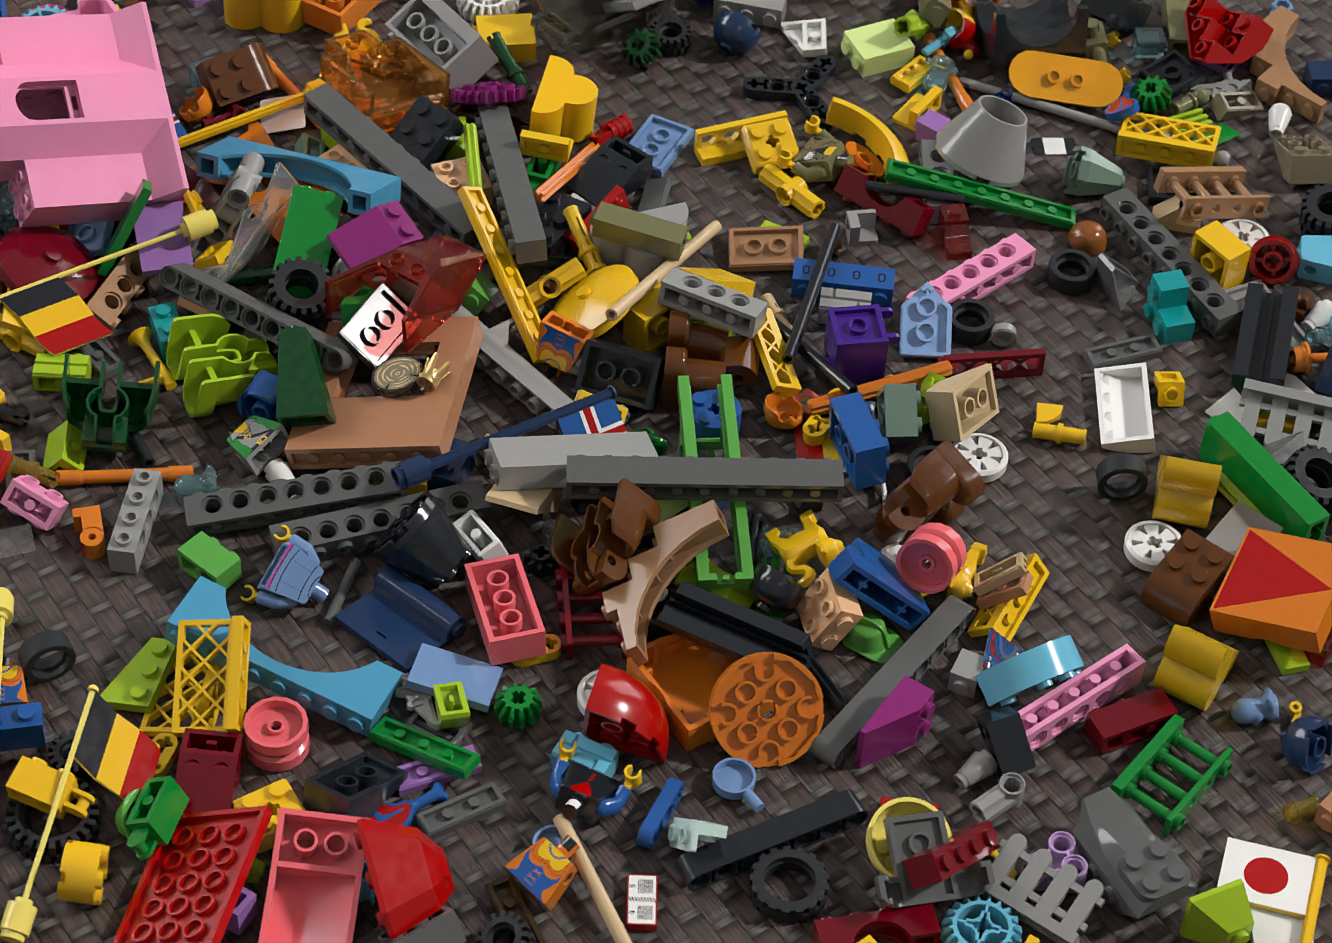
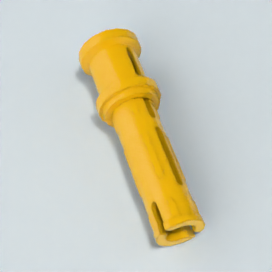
M571 205L563 210V215L579 248L578 258L583 261L587 270L586 274L588 275L607 265L601 260L599 247L593 244L578 206Z

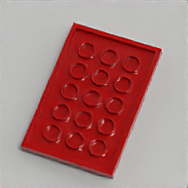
M268 805L184 813L168 845L156 846L149 857L112 943H221L273 812Z

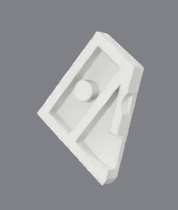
M825 18L781 22L783 34L804 58L827 55Z

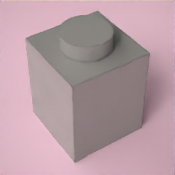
M962 648L950 671L947 690L974 699L980 687L975 675L985 670L982 667L984 656Z

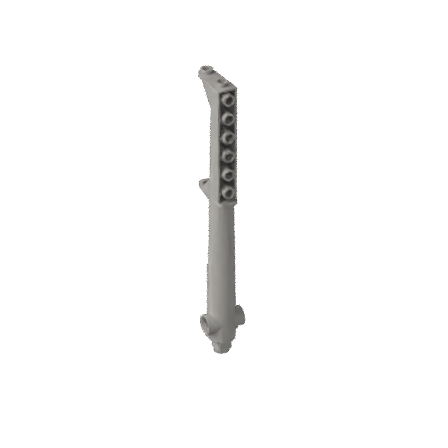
M340 214L337 229L353 219L347 214ZM412 258L384 266L387 274V287L426 318L474 316L429 278V272ZM513 317L490 329L479 320L483 333V339L475 363L479 369H483L497 384L502 385L515 399L520 400L537 416L574 402L508 345V339L519 331ZM627 412V415H626L624 424H625V423L629 420V418H630V413H629V412ZM556 421L547 424L548 427L561 435Z

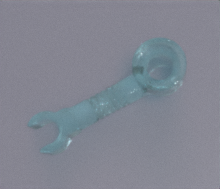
M1321 326L1308 329L1304 335L1305 341L1317 347H1331L1332 330L1329 327Z

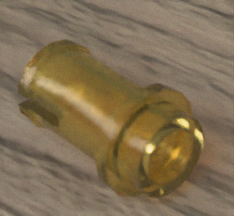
M1315 795L1297 802L1293 800L1288 801L1283 807L1284 818L1288 822L1299 823L1302 818L1316 814L1318 807L1315 808V806H1318L1321 801Z

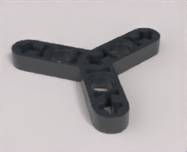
M821 55L796 79L748 77L743 82V95L749 99L794 102L809 122L811 115L818 117L820 115L819 128L829 131L833 128V125L825 123L828 106L817 92L835 74L836 60L832 56ZM815 77L818 78V80H810L808 78ZM772 88H781L782 91H774ZM807 104H815L817 107H808Z

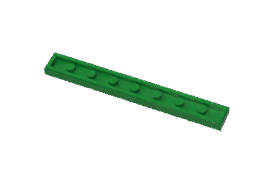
M888 158L886 162L884 176L886 181L908 187L964 195V202L1068 230L1075 225L1076 208Z

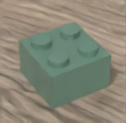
M916 383L884 384L877 392L878 422L881 435L887 438L889 445L911 444L918 437V433L922 432V418L917 417V407L921 406V392L916 391Z

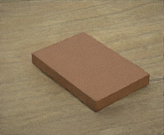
M803 225L729 228V272L794 270L795 258L804 259Z

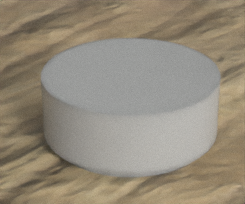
M1004 322L994 325L991 328V341L1000 347L1014 344L1016 341V328L1012 324Z

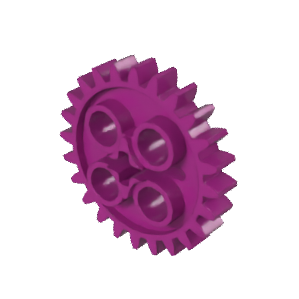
M499 81L464 84L462 87L450 89V101L463 104H478L479 106L515 103L516 100L528 98L527 86L515 85V83H499Z

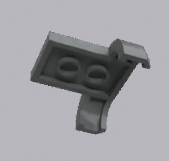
M943 810L888 817L883 820L894 877H888V874L878 875L874 878L878 901L886 907L900 908L969 898L990 891L994 885L995 879L991 860H986L970 865L942 882L913 889L903 860L917 852L949 840Z

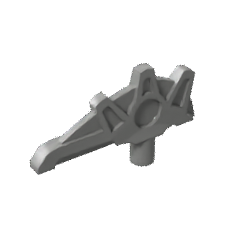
M1225 71L1222 74L1223 81L1216 84H1198L1187 92L1192 93L1197 88H1204L1209 92L1212 100L1219 92L1252 91V81L1233 79L1232 73Z
M402 673L401 683H403V686L395 689V696L405 698L408 702L406 703L407 710L416 711L426 720L430 728L439 730V721L432 703V695L406 688V682L410 673Z

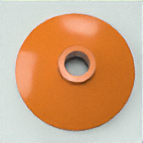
M853 141L845 144L846 154L853 155L854 164H859L875 173L877 177H882L885 173L883 165L870 150Z

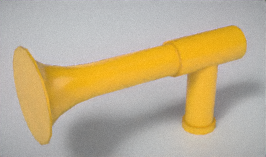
M140 327L134 330L128 337L129 345L139 346L148 357L154 369L156 361H160V384H163L169 391L176 388V381L150 343V338L153 334L150 327ZM154 377L138 381L137 383L153 384Z

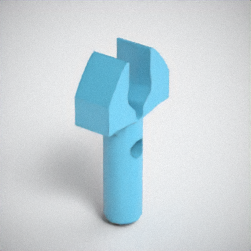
M953 25L944 30L940 37L921 50L922 54L927 57L940 47L944 46L945 48L950 44V40L959 33L958 29Z

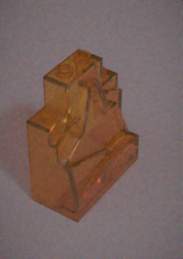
M360 30L324 39V51L320 60L319 78L334 89H337L350 103L355 104L357 109L365 116L370 117L373 123L381 130L386 132L393 131L420 94L447 110L451 74L401 37L380 42L365 30Z

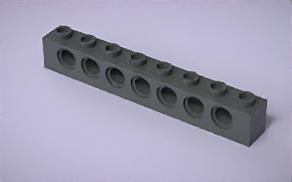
M1127 187L1102 197L1099 212L1101 218L1114 229L1115 233L1127 243L1129 248L1141 258L1154 274L1181 269L1190 285L1186 306L1190 313L1202 324L1204 329L1208 330L1216 338L1240 327L1243 309Z
M389 460L378 465H358L348 470H330L324 474H305L299 478L288 480L276 479L271 483H251L241 488H222L217 492L194 493L191 496L183 497L186 523L190 537L193 538L200 531L207 535L261 527L406 496L405 488L398 489L391 476V469L396 467V464L401 461L394 462ZM375 481L382 482L380 485L377 486L371 485ZM347 486H355L352 490H344ZM321 490L328 491L326 494L323 495L317 494ZM293 495H301L298 499H290ZM268 499L274 500V501H273L272 503H270V504H263V502H264L265 500H268ZM239 504H247L244 508H236ZM211 509H219L216 513H208Z
M482 479L429 490L437 498L453 523L470 510H474L483 522L489 520L490 504L489 501H485L486 491ZM424 492L269 525V541L273 555L275 557L281 546L276 542L274 534L278 537H284L287 534L281 530V525H286L291 535L296 534L312 544L319 560L329 555L348 554L356 549L375 548L376 542L396 518L398 519L408 508L412 509L409 506L410 503ZM462 506L464 509H457L455 507ZM380 523H381V524H385L386 526L379 527V526H376V524H380ZM356 529L359 532L353 533L349 530ZM330 535L332 538L326 539L323 536Z

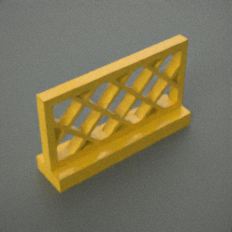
M1137 112L1123 120L1121 130L1118 132L1115 155L1182 167L1212 166L1221 127ZM1130 120L1140 121L1141 123L1134 124ZM1158 124V125H1163V126H1165V127H1162V128H1159V129H1158L1155 125ZM1148 128L1150 131L1144 133L1142 129ZM1179 129H1187L1188 131L1182 133ZM1164 132H1171L1174 136L1168 137ZM1203 133H1209L1213 135L1206 137L1205 135H1203ZM1195 136L1198 140L1191 141L1189 138Z
M232 616V619L179 620L171 728L173 735H184L185 728L244 734L243 723L246 714L251 623L244 616ZM203 627H210V628H209L207 631H205V629H204ZM219 627H229L228 637L220 644L211 637ZM186 628H199L204 633L192 645L186 641ZM209 638L216 648L204 659L196 649ZM222 652L227 657L226 665L217 673L209 663ZM194 653L202 662L188 673L184 668V661ZM207 666L215 676L202 687L194 677ZM220 680L225 685V693L215 701L207 691ZM192 681L200 690L187 702L182 696V689ZM205 694L213 704L200 715L192 706ZM218 708L223 713V725L210 726L205 720ZM190 709L198 719L189 727H180L181 716Z
M192 653L184 661V665L190 662L191 660L196 665L195 667L190 669L188 673L194 670L201 663L196 658L197 656L194 653ZM176 661L174 662L169 674L175 671ZM212 661L209 663L217 673L222 669L220 665ZM207 666L200 671L205 674V678L198 683L203 687L215 676ZM175 680L164 684L158 699L166 694L174 698L172 690H174ZM218 680L207 692L216 701L225 693V685ZM191 681L187 684L190 688L182 693L185 699L190 698L200 690ZM204 694L192 707L202 715L213 703ZM173 699L161 707L156 702L151 714L144 713L140 730L148 737H155L165 732L171 733L172 718L166 712L173 708ZM218 708L205 720L210 726H215L220 711ZM188 709L181 716L180 722L189 716L192 719V725L198 717ZM160 716L166 721L158 727H150L151 722Z

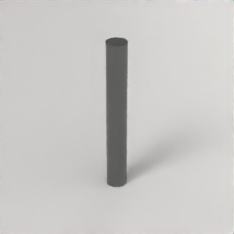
M358 558L351 559L323 619V623L326 626H333L335 622L334 615L339 613L362 564Z

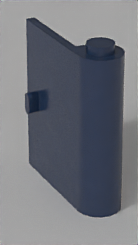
M390 565L385 566L378 573L373 590L334 615V620L406 673L411 671L422 643L442 649L454 639L462 637L467 628L465 617L400 570Z

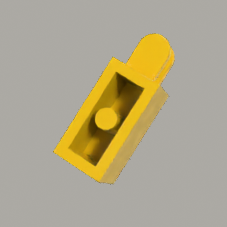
M22 755L5 785L8 796L50 814L64 769L59 768V770L49 767L40 758L32 757L30 759ZM69 772L55 817L61 820L66 812L80 818H86L88 815L87 808L90 804H94L96 800L89 793L79 789L75 775ZM74 798L78 799L76 805L72 804Z

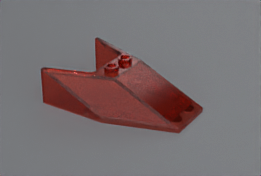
M448 235L395 248L324 280L327 312L332 314L340 307L346 296H353L364 286L376 289L383 283L388 288L399 278H402L419 287L401 320L404 352L410 353L459 310L486 260V254ZM377 276H382L386 278V280L381 283H376L372 281V279Z

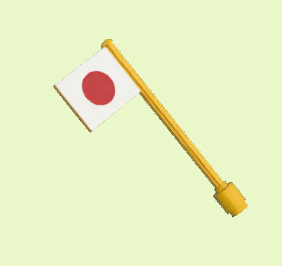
M1228 837L1217 887L1241 878L1245 885L1250 906L1303 918L1304 922L1299 943H1312L1326 869L1330 865L1331 860L1325 854H1317L1311 857Z

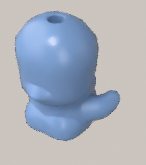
M1265 687L1262 695L1257 699L1247 697L1237 699L1231 706V716L1239 724L1252 723L1255 726L1263 719L1267 721L1278 720L1279 705L1277 696L1271 689Z

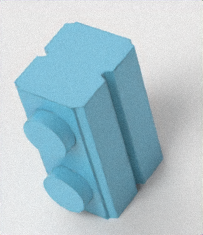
M566 730L560 738V741L562 738H565L563 747L565 749H572L574 742L576 741L577 743L575 756L568 759V763L576 762L612 778L618 767L619 751H616L608 743L600 744L592 741L581 732L573 733ZM560 741L556 744L551 754V769H553L556 759L560 758L558 753Z

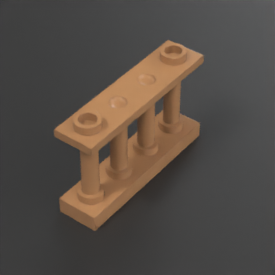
M1243 166L1160 167L1153 187L1157 193H1175L1183 202L1179 215L1181 220L1264 218L1271 199L1270 195H1252L1243 186L1247 173ZM1195 192L1198 196H1190L1188 193ZM1208 192H1216L1218 195L1211 196ZM1229 192H1236L1238 195H1231Z

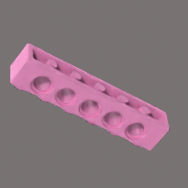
M1014 233L1007 238H1003L994 246L984 249L975 257L965 260L958 267L948 270L934 281H929V283L950 306L960 299L972 298L979 300L1033 268L1036 249L1018 234ZM918 290L912 291L911 293H909V294L906 296L905 301H906L907 299H909V298H910L914 293H916Z
M1125 644L1019 710L1018 712L1031 751H1034L1086 718L1087 713L1093 709L1105 706L1141 683L1146 661L1128 644Z

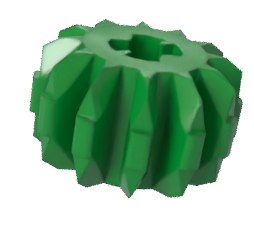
M1158 75L1154 79L1147 76L1146 80L1139 79L1137 84L1133 85L1131 98L1138 101L1139 111L1143 110L1145 114L1153 112L1156 115L1158 110L1164 112L1166 106H1169L1172 90L1166 79L1160 80Z
M514 681L511 688L503 685L501 692L496 694L494 713L496 717H499L500 725L508 724L510 730L515 726H519L523 731L525 725L533 727L535 720L540 719L542 715V699L538 695L536 687L528 689L527 683L518 686Z

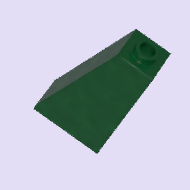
M292 325L287 329H279L276 419L284 428L336 423V416L312 335L305 327L299 325Z

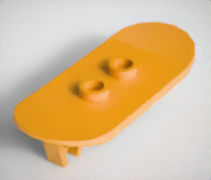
M1024 51L1013 58L1009 67V79L1013 88L1019 94L1033 99L1102 108L1107 107L1114 100L1118 99L1123 89V80L1118 69L1103 61L1039 51Z

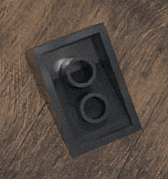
M362 752L305 779L303 806L306 811L371 818L408 778V772L367 752Z

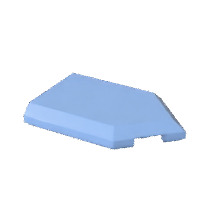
M928 281L901 305L900 357L937 359V357L951 354L952 307L934 290L935 288Z

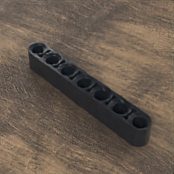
M852 789L843 790L731 834L726 838L716 840L715 843L711 842L698 847L696 852L688 851L678 857L674 865L688 890L697 891L752 869L754 862H758V857L763 853L765 855L768 854L770 849L777 848L779 850L783 846H791V849H797V847L803 849L856 828L865 822L868 812Z

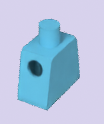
M1302 236L1299 247L1296 248L1299 256L1296 275L1300 278L1332 286V236Z

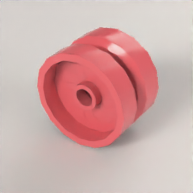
M926 523L919 526L898 550L896 557L897 571L902 580L912 589L926 594L938 593L943 591L964 567L967 558L966 546L960 535L951 527L941 523Z
M286 697L262 699L251 706L245 714L243 723L246 751L250 761L256 767L270 772L291 770L301 764L308 755L310 747L309 725L305 709L298 702Z

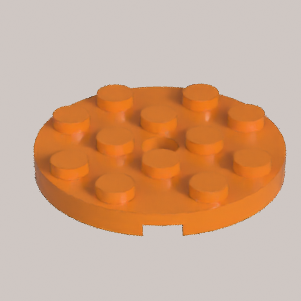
M776 652L750 654L731 664L715 683L709 702L710 725L719 744L732 757L744 759L753 767L758 768L786 765L802 756L811 747L815 738L820 733L824 720L822 690L813 674L794 658ZM767 702L772 703L774 706L772 715L769 717L760 716V705Z

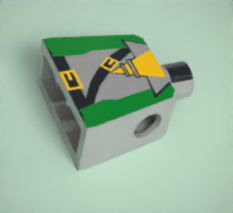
M253 415L242 425L235 423L230 427L227 442L237 458L254 475L258 476L269 462L276 459L284 451L289 434L281 423Z

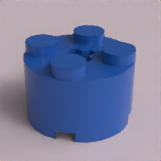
M261 370L252 379L237 400V409L241 416L245 414L249 418L256 415L279 422L276 419L278 376L270 374L266 370Z
M717 390L695 392L692 395L696 438H720L721 422ZM734 396L739 436L742 407L739 400Z

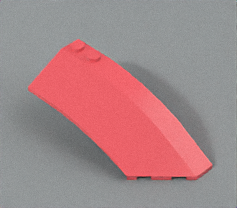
M280 807L258 943L353 942L365 859L363 849L358 850L353 833L358 831L357 820L363 817Z

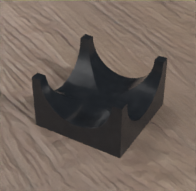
M973 0L972 18L976 24L975 36L993 67L1010 66L1013 58L1024 51H1039L1085 59L1089 15L1087 5H1077L1076 13L1071 19L1067 0H1039L1030 6L1018 9L1002 7L992 0Z

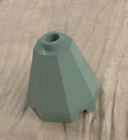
M1084 146L1074 147L1073 152L1077 153L1074 157L1069 156L1063 176V185L1068 187V189H1063L1064 194L1070 196L1110 194L1123 188L1125 176L1122 174L1121 168L1091 148Z

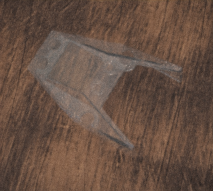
M281 162L276 163L264 201L249 206L242 216L238 231L229 235L227 240H233L230 254L224 259L225 263L199 270L227 283L262 250L288 210L294 185L300 186ZM199 177L195 191L203 200L200 204L206 210L213 209L220 195L204 177ZM260 210L256 217L250 219L253 212ZM205 236L190 243L193 262L212 245L206 240Z

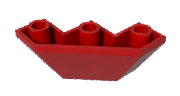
M1190 0L1184 12L1189 56L1193 61L1242 64L1263 50L1274 31L1258 15L1227 10L1216 0Z
M361 818L357 820L358 831L353 834L358 850L363 849L369 871L365 872V878L369 890L374 889L380 909L379 912H376V917L380 930L386 929L391 940L442 908L455 889L453 877L444 849L418 828Z

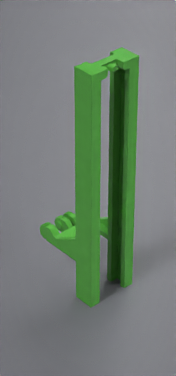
M721 374V384H717L721 422L720 438H696L689 376H678L677 394L680 414L678 457H698L697 450L703 453L706 450V455L709 458L715 457L714 450L723 449L721 452L723 458H741L731 374ZM688 500L689 510L703 504L702 500ZM729 501L737 570L735 578L730 579L729 575H722V580H717V574L710 573L708 551L706 548L694 557L697 587L711 592V589L739 588V591H749V586L754 580L746 501Z

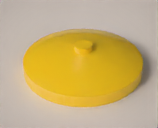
M610 265L600 268L571 286L558 300L552 311L594 331L595 333L592 338H597L617 324L630 310L629 308L615 321L608 320L605 315L606 310L639 283V279L625 265Z

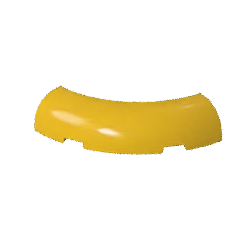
M832 97L825 123L840 128L851 135L858 134L865 139L866 146L876 156L882 158L884 171L888 158L910 163L902 144L884 123L866 110L840 98ZM887 181V184L901 185Z

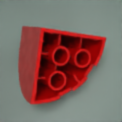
M602 663L585 708L582 734L587 735L590 740L597 743H608L616 750L664 764L669 749L670 729L666 713L660 701L647 686L632 675L619 668Z

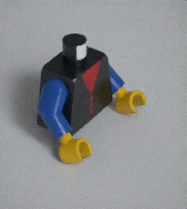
M562 738L558 749L560 758L556 759L549 779L552 795L557 798L555 808L561 811L562 815L568 820L578 818L587 823H594L601 817L618 814L632 793L630 789L638 787L642 783V771L640 770L636 776H631L633 766L628 765L625 767V782L622 785L621 781L576 762L568 763V759L575 756L577 743L576 741L574 742L572 749H565L563 747L565 738Z

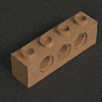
M135 241L131 247L137 245V242ZM138 250L121 257L86 303L95 317L111 331L121 321L118 315L120 313L125 315L133 305L130 299L132 297L137 299L145 289L142 283L145 280L149 282L154 277V275L142 277Z

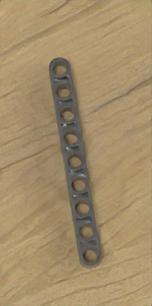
M187 263L164 266L160 271V282L165 288L279 345V329H287L292 325L305 327L314 339L321 367L330 372L336 373L352 369L358 363V357L342 341Z
M954 595L947 597L815 738L810 748V754L834 769L840 766L858 746L860 730L906 675L918 681L971 624L976 614V608Z

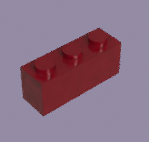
M1161 687L1145 690L1137 696L1120 699L1112 705L1095 708L1087 713L1083 732L1098 754L1102 756L1154 737L1174 714L1178 715V711Z

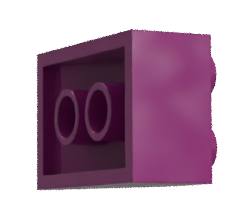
M398 200L375 206L327 234L326 237L353 276L415 257L424 239Z
M905 675L860 730L855 766L858 768L865 767L913 746L921 736H927L932 727L930 717L935 709V704L933 703L935 691Z

